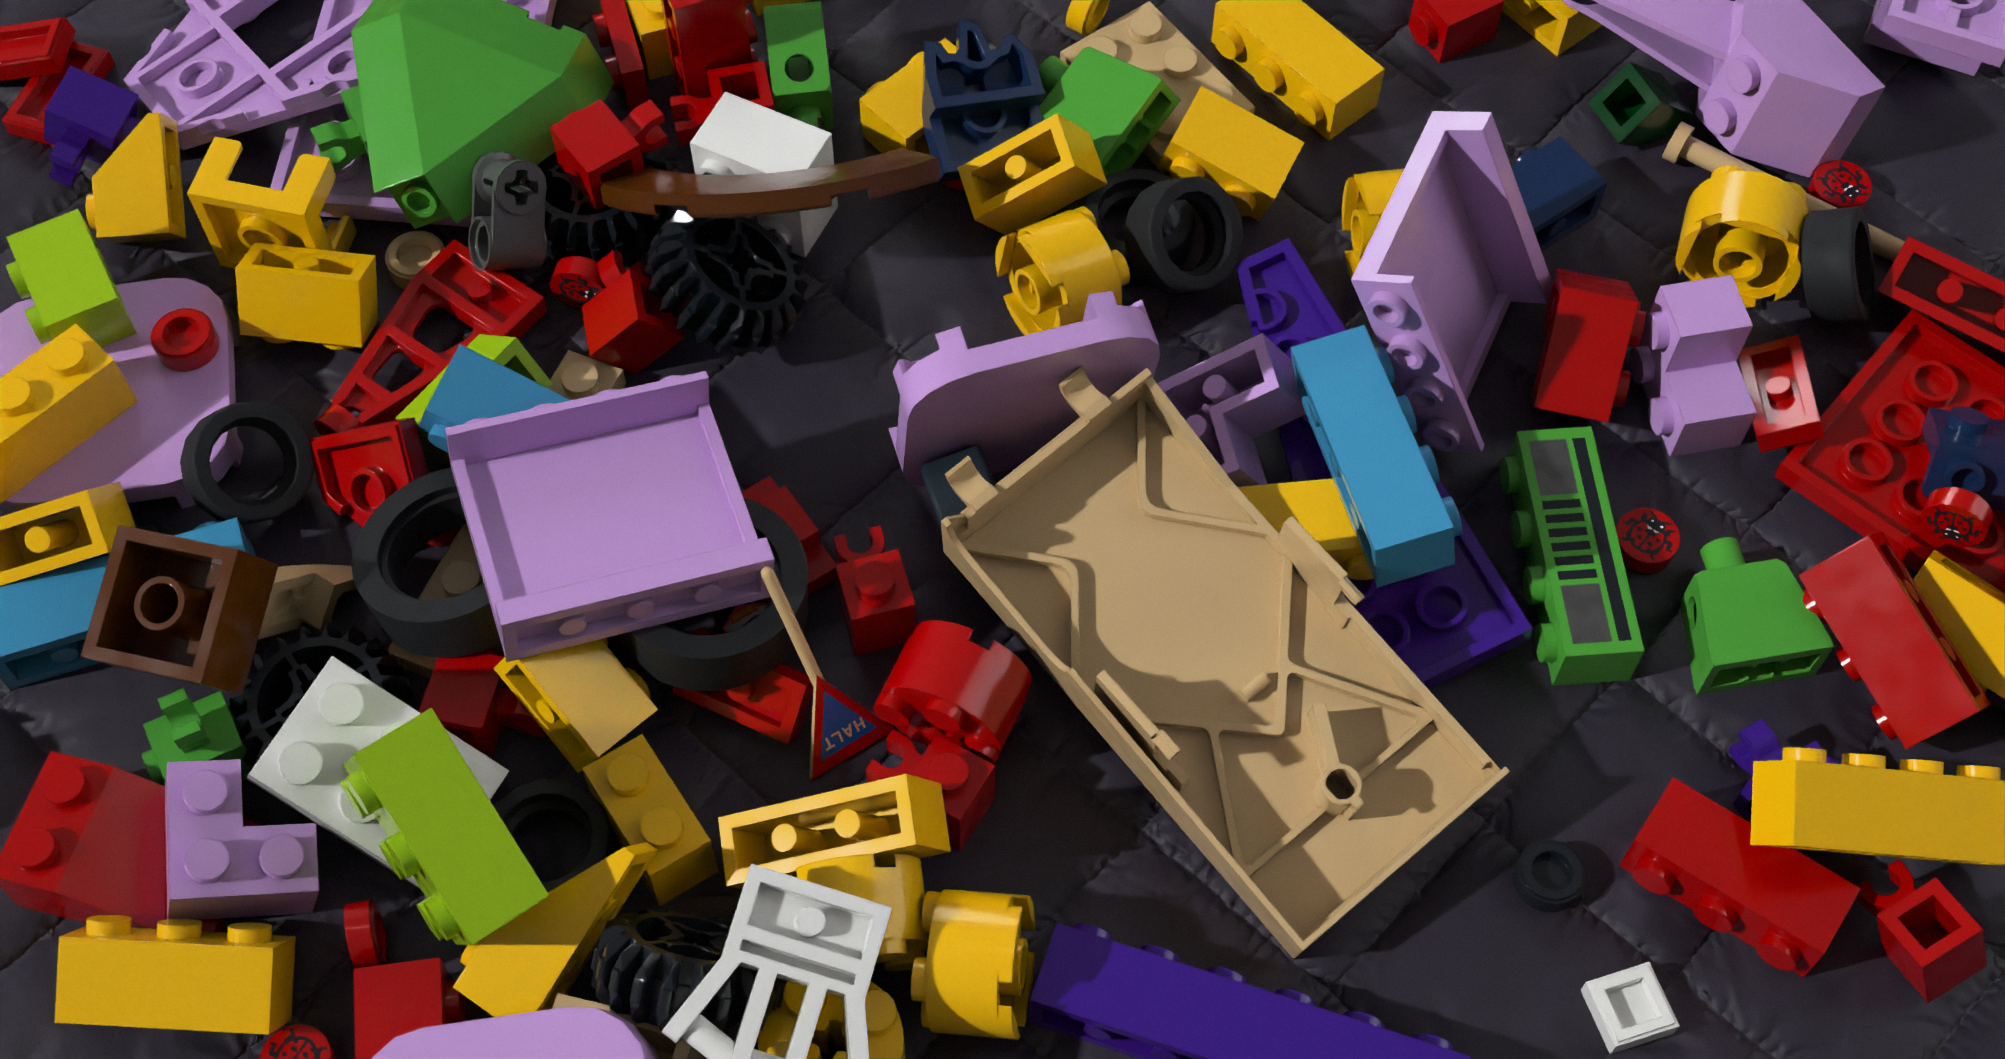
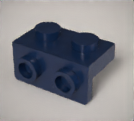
M1957 406L1951 408L1950 411L1929 407L1922 426V432L1931 456L1921 484L1923 495L1928 497L1934 490L1944 487L1963 488L1981 496L1990 505L1991 509L2005 512V421L1989 418L1986 414L1969 407Z

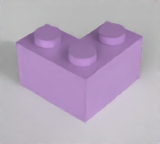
M1732 275L1660 286L1650 312L1646 313L1640 343L1637 348H1632L1630 351L1629 366L1633 380L1637 384H1642L1649 401L1648 415L1651 428L1656 435H1662L1670 457L1740 446L1757 414L1736 362L1753 324Z
M1263 333L1157 383L1237 487L1267 484L1253 438L1306 414L1294 386L1292 360Z
M241 759L167 762L165 778L167 919L203 920L312 913L319 892L316 823L243 826Z

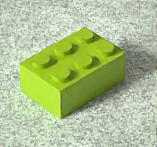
M432 707L353 754L343 764L349 774L345 780L340 782L344 793L362 819L372 813L375 815L388 838L378 843L383 855L401 880L405 877H414L426 897L425 900L417 904L418 910L439 941L445 938L447 941L453 939L456 945H474L549 896Z

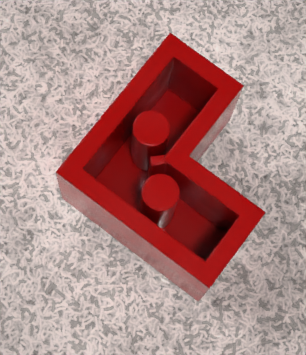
M1556 268L1542 326L1545 340L1531 393L1534 408L1608 423L1612 406L1623 407L1631 376L1630 371L1622 369L1628 346L1638 347L1646 319V311L1640 310L1641 302L1638 301L1629 282Z

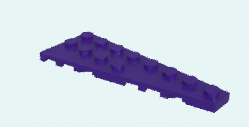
M1289 238L1239 261L1236 265V275L1253 337L1263 333L1291 360L1290 347L1346 330ZM1306 414L1277 427L1292 482L1332 478ZM1439 479V483H1435L1441 498L1450 496ZM1459 510L1463 533L1454 537V565L1381 587H1377L1374 579L1354 580L1347 576L1365 598L1357 605H1354L1346 595H1344L1345 598L1428 689L1532 639V626Z

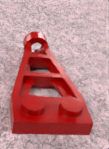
M454 239L412 278L332 398V405L314 421L317 432L322 436L395 420L449 365L459 344L447 351L435 353L414 339L416 330L431 310L441 307L474 329L467 339L459 343L467 347L479 334L516 337L519 340L548 312L545 298L503 270H477L471 260L469 248ZM396 353L401 354L423 369L420 375L394 392L388 391L373 381L379 370ZM354 410L359 412L360 414L357 417H355L351 413V411Z

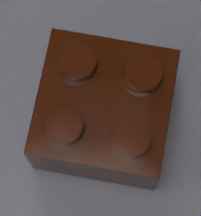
M118 525L80 657L132 671L243 695L278 564L235 548Z

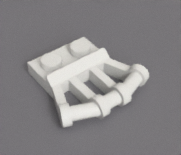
M751 863L721 958L667 1023L662 1033L675 1043L682 1038L707 1059H806L826 993L842 998L846 1059H869L865 998L892 907ZM741 966L757 971L736 1040L733 1041L702 1016L701 1012L737 967ZM776 977L806 986L784 1058L754 1049Z

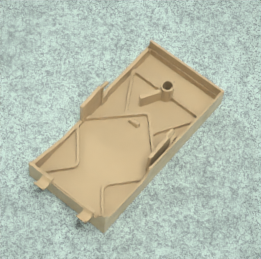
M1081 366L1059 383L1062 395L1080 418L993 486L982 477L969 456L945 473L948 483L967 507L959 515L948 516L941 521L943 552L1277 941L1295 959L1491 790L1510 771L1506 766L1501 770L1345 598L1344 595L1354 605H1357L1365 596L1347 578L1348 573L1293 516L1289 517L1283 523L1279 534L1238 489L1153 379L1152 373L1148 368L1144 369L1112 396L1107 398L1106 395L1094 387L1088 379L1085 369Z

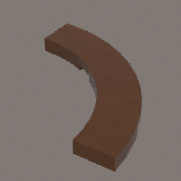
M899 148L863 159L834 165L765 174L698 175L670 172L650 167L599 184L603 204L625 211L659 215L662 213L661 207L687 206L690 217H737L789 213L831 207V200L841 193L862 189L868 190V197L870 199L883 197L936 182L937 179L941 178L939 157Z

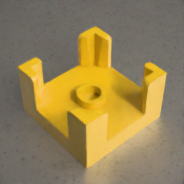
M214 137L187 195L220 266L235 269L254 242L339 252L349 251L357 233L352 217L342 215L339 222L332 221L326 229L320 217V213L336 179V173L330 158L311 154L300 155L282 191L228 180L243 147L240 141Z

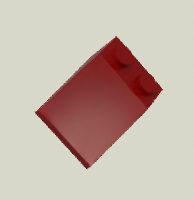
M50 751L0 853V887L20 907L86 923V919L91 916L123 915L132 918L131 927L157 929V922L167 919L165 786L115 766ZM243 818V826H261L258 823ZM226 918L200 920L202 921V931L220 932Z

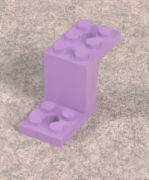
M1876 0L1863 42L1975 76L1982 62L2000 68L2005 59V0Z

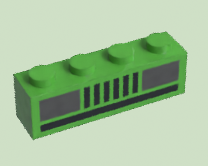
M1592 426L1517 431L1508 456H1503L1500 460L1499 475L1503 493L1512 494L1515 511H1513L1511 516L1513 544L1516 549L1523 548L1527 564L1523 571L1524 597L1528 605H1535L1539 624L1535 628V649L1538 660L1541 663H1548L1552 686L1629 681L1644 653V647Z

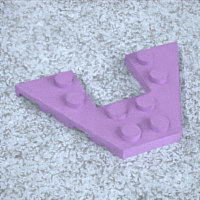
M186 0L191 9L173 33L166 28L162 30L151 44L149 53L135 64L123 80L132 92L139 94L138 101L149 113L160 112L177 121L179 147L182 150L212 142L215 136L226 138L342 103L340 92L359 85L351 30L368 6H362L269 69L233 30L253 21L260 12L278 0Z

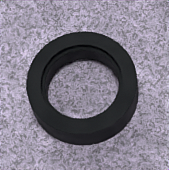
M451 467L422 476L403 486L387 498L373 512L363 526L356 540L352 556V574L356 588L386 636L396 645L407 651L437 658L466 656L487 650L501 643L484 583L464 594L441 600H420L408 596L401 590L404 570L413 556L436 536L452 528L467 524Z
M744 498L758 539L767 537L774 556V572L802 632H804L808 616V565L803 546L793 529L779 515L764 505ZM770 598L763 611L751 622L723 634L694 635L675 630L666 624H660L615 635V639L623 653L642 672L667 685L694 691L727 690L751 683L777 668L795 649L772 598Z

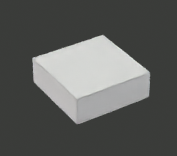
M1650 962L1587 981L1581 988V993L1609 1054L1674 1034L1680 1026Z

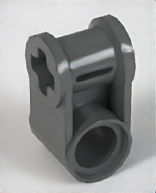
M502 151L486 153L479 158L473 167L471 177L472 221L469 228L468 243L474 267L480 271L540 268L544 263L547 249L545 233L546 177L542 170L530 161L517 159L510 153ZM486 179L493 181L492 186L486 183ZM526 180L531 181L532 187L526 185Z

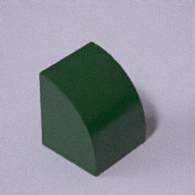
M1628 62L1588 102L1617 142L1626 146H1639L1655 141L1675 130L1681 121L1686 122L1694 115L1662 74L1632 62Z

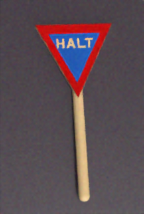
M766 566L761 570L762 579L813 685L809 778L814 780L889 734L895 728L825 681L773 568Z

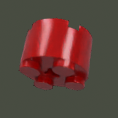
M940 620L921 622L916 626L913 634L908 638L873 705V711L879 718L894 725L910 737L916 750L921 755H923L935 735L939 734L996 765L1027 701L1028 692L1033 681L1031 672L1019 657L997 641H993L989 651L969 641L974 631L973 629Z

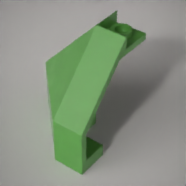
M373 0L351 30L374 193L388 189L414 229L451 217L454 223L458 224L472 213L471 177L473 167L479 158L489 152L502 151L510 153L517 159L527 160L538 165L556 152L550 126L563 120L571 112L581 110L600 99L604 102L615 83L586 33L565 25L559 30L528 18L530 11L503 0ZM486 179V183L492 186L493 181Z

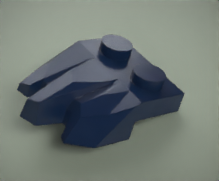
M959 19L956 34V54L948 53L939 42L925 41L922 91L923 129L930 154L939 157L941 178L938 179V183L960 180L958 167L1043 121L1038 104L1045 95L1034 54L1013 33L1004 35L999 48L990 50L979 24Z

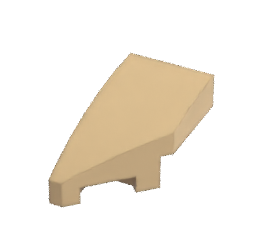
M306 564L278 567L258 640L297 629L302 622L322 634L328 622H333L331 617L338 598L344 592L351 590L359 593L353 579L352 566Z

